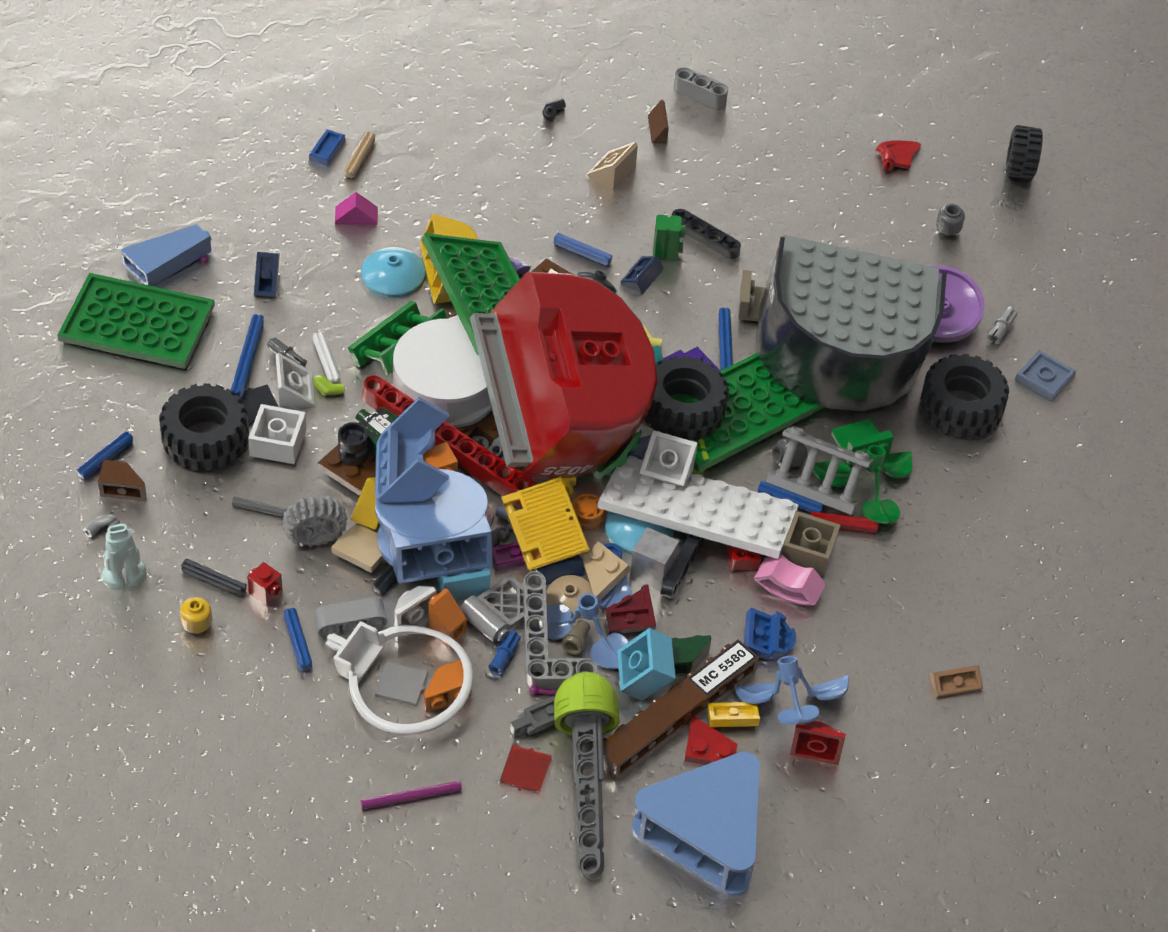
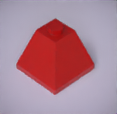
M801 722L795 725L790 755L839 765L846 734L823 722Z

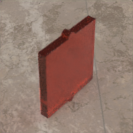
M512 745L499 783L515 787L518 791L526 790L539 794L552 755L534 751L533 748L526 749Z

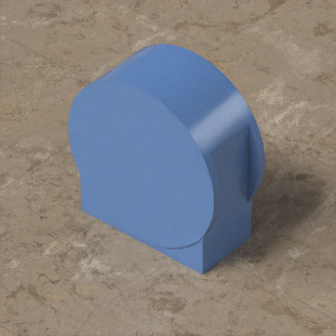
M439 469L448 474L449 479L435 491L430 499L423 502L385 503L376 498L375 512L381 524L377 535L378 548L382 557L393 566L398 584L492 568V535L486 519L488 508L487 496L478 482L462 473Z

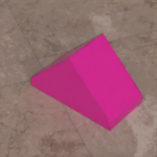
M357 192L335 206V224L377 225L378 207Z

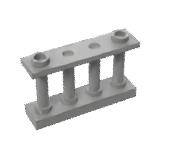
M792 426L785 429L782 435L790 438L780 469L771 471L766 482L852 515L857 510L859 502L854 501L853 493L862 467L869 468L874 460L868 458L869 455L862 451L852 452L807 435L799 427ZM798 442L811 446L802 475L797 479L789 476L790 473L788 471ZM822 450L833 455L823 484L818 487L811 484L810 477L819 451ZM841 458L854 462L845 491L839 495L832 492L831 486Z

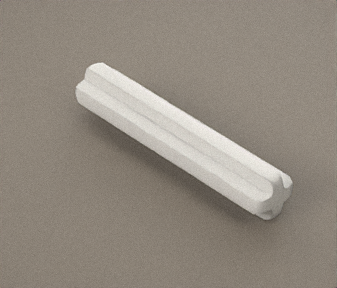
M323 332L314 333L313 341L327 379L332 384H339L341 377L325 334Z

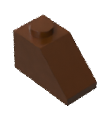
M117 460L103 461L97 481L100 496L146 501L145 483L127 462Z

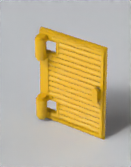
M561 477L501 497L529 571L590 551ZM520 500L523 509L516 511L513 502ZM538 549L541 558L534 560L531 551Z

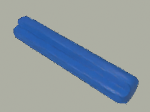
M557 233L554 237L553 243L602 265L609 266L612 261L611 254L562 233Z
M124 431L78 467V476L82 479H87L102 467L104 460H111L134 441L133 436L129 432Z
M764 481L759 483L758 493H767L772 497L789 499L793 503L798 504V508L809 512H822L824 504Z
M295 608L284 610V618L299 668L302 671L310 670L312 668V660L297 610Z

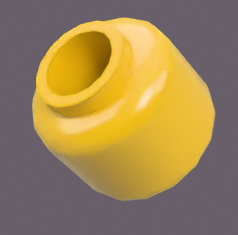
M193 597L182 603L180 618L184 629L190 633H201L211 626L213 620L212 610L207 600Z

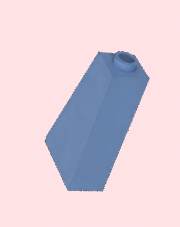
M196 224L121 249L123 265L144 285L154 286L196 261L201 256L211 252L210 241L212 239L208 231L202 230Z

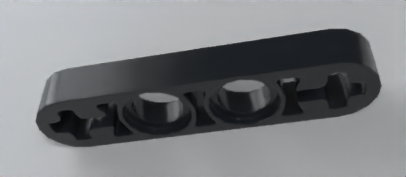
M676 209L672 212V216H680L682 218L681 225H685L686 235L725 258L736 259L739 257L741 243L737 239L685 209ZM693 227H700V228H702L703 230H701V231H695V230H693L692 228H693ZM712 236H714V237H718L719 240H718V241H712V240H710L709 238L712 237Z
M689 534L663 582L660 595L673 599L705 538Z

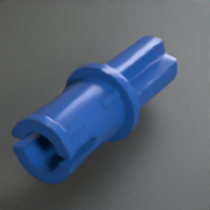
M512 630L505 637L502 644L496 648V655L488 666L491 673L502 675L508 661L513 659V652L521 639L520 634Z

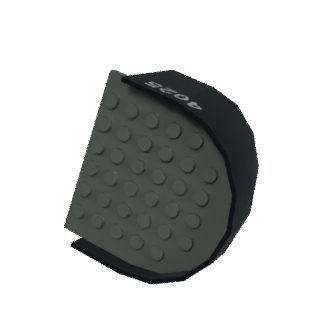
M783 235V237H780L760 304L756 331L759 359L777 383L797 397L826 408L865 411L891 405L911 390L927 356L944 313L947 273L942 272L938 282L939 268Z

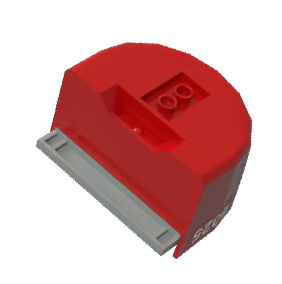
M527 272L489 314L473 313L470 317L506 466H527L519 474L520 479H556L558 477L564 479L595 473L630 441L641 426L651 407L658 382L654 349L642 322L624 300L596 280L566 273Z

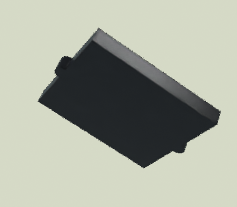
M268 384L253 389L248 388L241 397L247 409L248 425L255 422L261 404L279 407Z

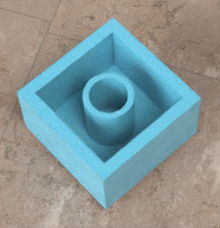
M649 628L617 650L621 692L643 701L675 679L671 637Z

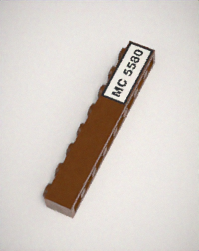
M739 639L732 644L725 645L718 655L714 658H708L701 668L697 671H691L685 680L679 684H674L668 693L662 697L655 698L647 709L638 711L626 725L621 724L614 734L608 738H603L604 770L616 780L690 723L692 716L697 717L707 709L708 703L717 702L734 689L735 684L739 685L756 672L759 657Z

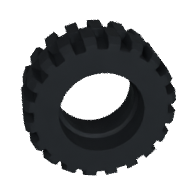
M964 353L962 356L952 354L949 358L945 356L939 359L938 362L933 363L925 375L920 397L921 409L927 420H931V424L935 428H941V431L945 434L951 433L954 434V437L959 438L960 436L973 438L974 435L979 437L985 435L986 431L988 433L1000 424L1008 401V382L1006 377L1001 375L1002 372L997 366L993 367L992 362L989 360L984 361L980 356L975 355V357ZM950 391H967L977 396L980 400H961L953 396Z
M674 356L670 357L669 360H661L658 362V365L656 364L658 382L651 407L644 420L647 424H651L650 427L654 431L693 441L694 438L698 440L706 437V434L709 436L716 432V429L720 428L725 418L729 398V388L727 387L726 379L722 377V373L718 369H713L714 366L709 362L704 363L699 358L691 359L689 356L678 358ZM686 394L698 399L699 402L684 403L671 398L670 395Z
M203 383V386L194 384L188 389L185 387L180 389L177 395L174 393L162 407L159 422L163 448L169 455V458L174 462L179 461V465L185 468L190 466L192 470L199 471V468L205 469V471L212 470L214 467L222 468L225 466V463L228 462L230 464L235 461L236 455L240 456L248 444L249 426L246 406L243 404V400L238 395L235 396V393L228 388L224 390L223 386L217 384L216 386H211L210 383ZM202 421H212L222 425L218 429L207 433H197L187 429L189 426Z

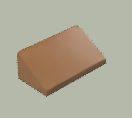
M979 665L929 674L936 697L983 689Z

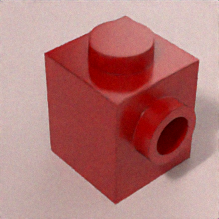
M265 562L261 563L257 568H253L247 576L249 594L266 606L283 591L282 574Z

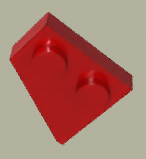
M692 716L684 761L707 765L736 754L738 744L697 717Z

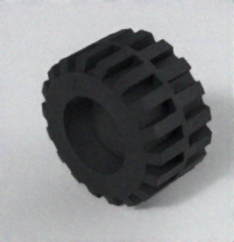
M1021 125L1014 127L1007 151V176L1031 180L1034 178L1038 169L1043 143L1041 128Z

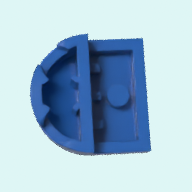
M750 608L746 612L744 644L762 659L776 660L784 656L795 645L796 632L794 628L790 629L789 625L785 622L786 616L778 611L773 615H769Z

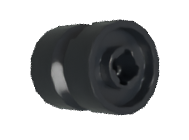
M349 422L338 430L339 458L344 464L357 466L363 464L368 458V431L360 423Z

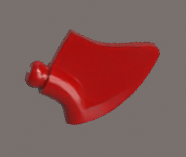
M906 140L886 141L879 144L875 152L882 158V167L885 171H891L893 167L910 169L911 159L920 150L921 144Z

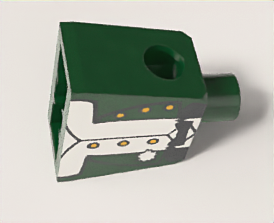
M379 408L372 414L365 409H361L355 417L368 431V450L375 459L377 441L380 435L399 417L385 408Z

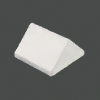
M280 353L276 354L280 408L301 409L315 406L312 371Z
M653 430L639 474L684 487L693 472L698 443Z

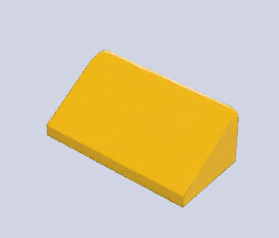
M368 478L350 520L377 530L379 521L375 512V478Z

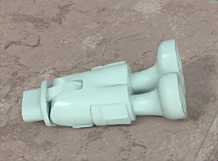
M125 524L110 526L105 537V568L101 574L103 583L112 589H123L125 581L122 569L125 568L128 584L131 587L137 586L146 577V566L140 561L139 549L134 543L131 531Z

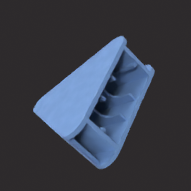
M739 752L642 788L635 797L636 812L632 821L634 835L723 893L730 896L744 894L750 887L756 857L760 768L758 758L749 752Z

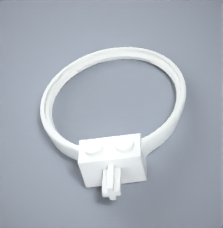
M360 621L347 640L334 633L332 635L329 634L325 645L338 651L333 660L338 674L349 679L350 694L357 711L368 723L382 731L399 735H413L436 729L451 720L462 709L470 695L473 684V670L470 659L462 646L444 633L414 625L395 626L378 632L376 628ZM409 634H425L445 641L460 657L464 678L457 698L444 712L432 719L414 724L389 722L371 712L360 695L358 683L385 648L384 642Z

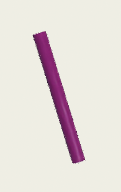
M459 780L361 799V809L364 810L461 791L462 785Z

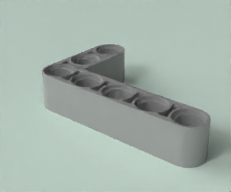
M529 572L524 578L523 587L526 683L529 687L535 685L542 689H558L566 679L577 673L588 671L597 674V664L591 659H548L546 580L540 572ZM536 584V585H538L539 587H538V588H532V587H530V585ZM531 606H538V607H540V609H539V610H533V609H531L530 607H531ZM536 627L539 628L541 631L533 632L531 628ZM537 649L542 653L534 654L531 651ZM537 671L542 673L543 675L537 677L532 675L531 673ZM562 671L565 672L567 675L559 676L556 673Z

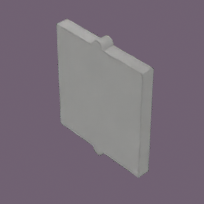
M386 662L382 676L378 677L379 684L375 697L417 706L421 692L425 691L424 683L428 671Z

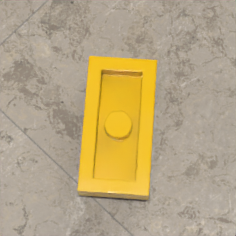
M745 702L708 703L707 713L710 727L759 726L760 716L757 704Z

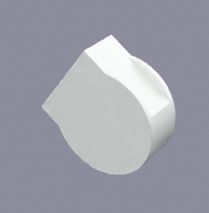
M458 315L449 319H436L421 323L407 331L400 338L393 355V386L413 400L421 397L449 413V418L445 421L455 428L472 425L492 411L480 357L476 354Z

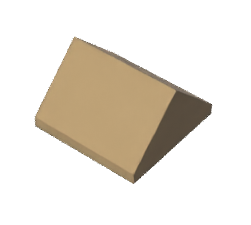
M634 142L609 151L587 173L588 177L614 189L636 167L637 143Z

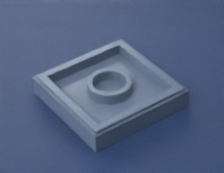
M1038 350L1016 374L1015 380L1053 401L1075 377L1076 371Z

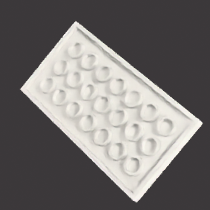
M628 456L629 459L622 467H616L598 502L597 508L777 559H779L795 511H798L799 506L789 499L772 497L767 493H758L745 487L726 484L720 480H711L699 474H691L684 487L639 474L643 460L634 456Z

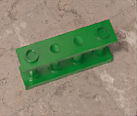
M408 302L347 347L354 365L362 367L371 359L381 362L385 374L389 375L393 372V355L399 341L398 339L418 324L436 319H448L445 310L440 309L432 316L427 317L420 314L416 302Z

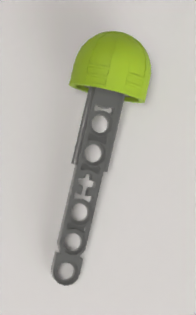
M581 672L566 679L558 688L554 700L555 727L559 731L573 735L578 846L581 850L578 852V866L585 877L595 879L602 875L604 871V852L602 851L604 846L602 781L604 780L603 734L615 730L620 724L619 699L615 689L605 677L592 672ZM586 742L594 743L593 749L590 752H582V747ZM587 765H594L593 773L589 776H584L583 769ZM590 789L594 792L590 794V802L593 805H589V800L585 796L589 793ZM589 812H595V820L591 823H585V815ZM589 836H596L595 845L585 847L586 839ZM591 860H596V869L587 872L585 869L586 864Z

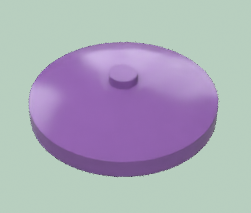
M930 266L939 268L938 282L942 272L947 273L944 313L933 341L954 342L961 340L973 333L981 322L985 306L983 294L976 282L965 273L947 266Z

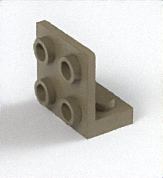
M743 270L738 319L758 321L765 287L755 286V280H751L752 271Z

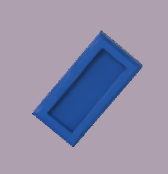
M326 129L310 152L309 161L328 166L345 142V135Z

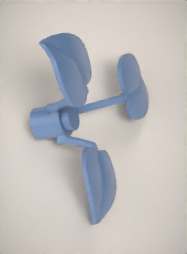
M627 576L600 601L591 593L581 595L578 599L579 607L575 608L573 617L570 609L562 604L547 606L548 639H563L572 629L570 624L575 623L580 614L584 619L594 621L599 637L602 640L593 644L590 653L592 660L601 668L619 669L617 650L629 642L619 633H612L605 638L598 620L599 609L603 611L614 603H619L627 595H632ZM533 628L536 632L541 631L539 628Z
M785 656L778 660L779 671L776 672V684L759 683L748 686L735 684L738 698L749 704L771 700L773 695L779 693L781 681L784 682V685L791 686L795 708L783 710L777 717L781 724L795 725L801 722H813L820 716L819 709L814 705L799 707L795 684L799 682V678L810 697L817 696L819 700H830L842 697L847 693L849 676L847 674L841 678L810 687L802 673V668L798 666L797 657Z

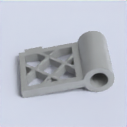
M509 575L476 597L474 595L467 598L460 609L467 618V621L493 643L503 642L505 637L510 634L509 630L524 621V606H520V600H523L524 586L513 576ZM510 584L517 590V593L503 592V588ZM500 598V604H490L487 599ZM503 599L517 600V606L503 605ZM531 606V607H530V608L533 609V610H539V609H540V607H538V606ZM503 611L517 612V616L509 620L503 615Z

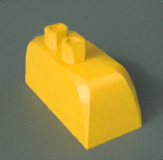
M433 213L424 232L478 239L475 231L466 223ZM421 240L420 248L433 304L449 302L451 300Z

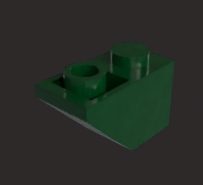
M711 635L672 638L675 677L687 676L699 666L710 652Z

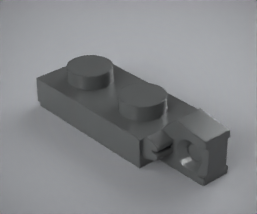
M555 696L523 709V713L518 715V719L510 722L509 730L513 737L524 735L526 732L528 735L535 734L555 725Z

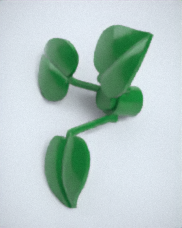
M871 445L867 449V454L869 455L868 458L874 461L866 469L871 473H875V501L865 502L862 506V513L871 521L893 524L898 521L900 510L898 505L892 500L885 499L880 501V471L893 478L909 476L913 468L912 451L885 455L886 450L883 447ZM830 461L816 462L813 472L821 482L824 481ZM839 463L832 483L833 487L847 485L852 470L846 463Z

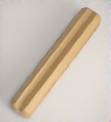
M366 132L344 169L346 177L352 179L357 174L375 142L374 133Z

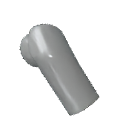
M107 514L95 518L83 531L88 537L92 538L104 526L107 525L109 528L110 526L120 524V521L116 519V515Z

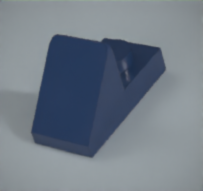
M257 252L254 295L276 297L280 274H278L280 253Z

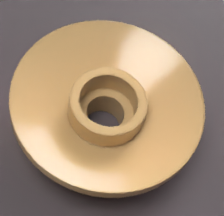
M566 575L557 578L550 584L547 590L548 605L562 604L568 607L573 617L575 608L579 607V597L585 593L593 594L590 583L584 578Z

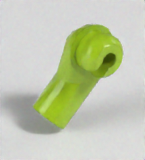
M317 375L313 379L314 387L322 395L344 394L343 383L332 384L323 375Z

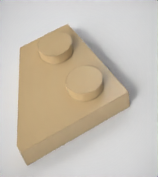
M599 541L582 557L593 594L597 597L598 601L631 571L628 564Z

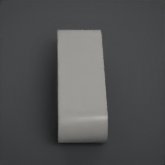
M686 67L676 70L674 79L675 92L716 110L723 109L726 106L727 85Z
M378 597L325 605L314 611L318 634L323 638H327L329 634L332 635L333 633L338 636L351 634L360 621L376 629H380L387 624L382 599Z

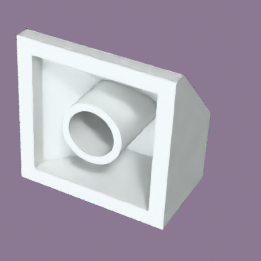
M417 586L413 590L403 593L398 599L394 611L395 626L414 625L423 627L429 623L428 603L431 597L436 594V589L434 587ZM409 635L396 637L395 641L399 643Z

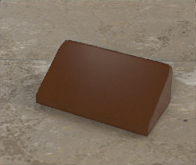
M660 100L648 114L652 143H666L668 140L669 126L665 101Z

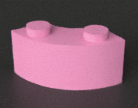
M780 555L779 559L773 557L765 558L754 577L771 594L785 601L800 605H815L826 586V583L814 568L797 566L788 561L783 555Z

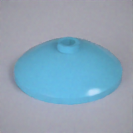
M397 247L375 251L364 260L361 267V278L365 286L375 294L384 297L409 295L421 287L426 276L425 265L421 258L409 250Z
M610 511L607 513L605 520V531L611 543L618 545L622 551L632 554L634 547L647 527L672 538L674 535V529Z

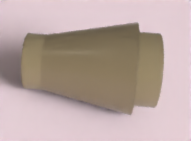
M584 620L578 621L563 637V648L567 653L577 655L584 651L588 632L591 628L588 622Z

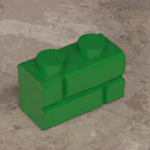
M659 214L656 216L652 256H658L660 260L677 261L678 253H683L684 240H680V238L685 237V225H681L682 218L680 216L671 215L668 217V215Z

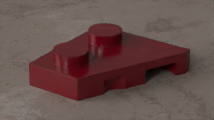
M648 584L643 585L641 590L633 595L629 594L622 598L619 603H614L605 609L604 615L608 635L612 633L621 634L646 631L649 628L656 629Z

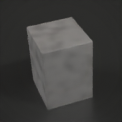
M647 527L633 549L630 578L661 591L663 582L677 558L679 540Z

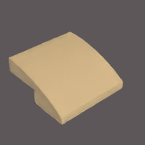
M360 524L351 527L331 547L333 554L370 573L374 571L381 561L386 562L378 548V533Z

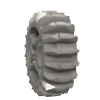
M311 495L310 498L305 499L302 497L300 502L294 501L293 506L287 507L283 517V528L288 539H291L293 543H299L300 546L308 545L311 547L312 545H317L319 547L320 544L325 543L328 545L329 541H336L337 537L342 536L343 531L346 530L347 514L342 503H339L337 499H331L330 496L323 498L322 495L318 497H312Z

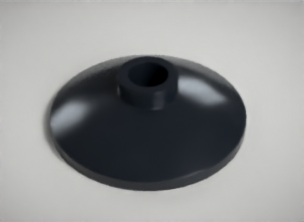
M596 270L595 273L578 272L577 274L580 277L596 280L615 294L617 292L614 285L606 279L608 275L602 271Z

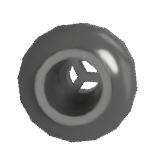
M955 204L941 207L936 220L937 229L946 235L958 234L964 225V211Z
M790 438L778 440L772 449L773 460L779 466H781ZM798 442L790 468L799 467L804 463L807 457V448L804 443Z

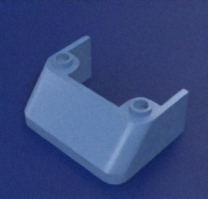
M418 397L382 432L376 446L375 497L385 503L423 502L430 499L435 491L449 479L448 474L423 461V454L427 450H431L435 444V430L449 418V413Z

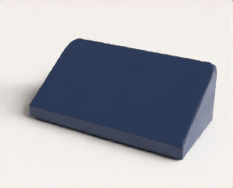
M641 256L620 281L621 285L643 294L663 271L659 257Z
M579 555L534 570L544 575L546 585L551 584L562 576L575 575L580 577L585 574L583 559Z

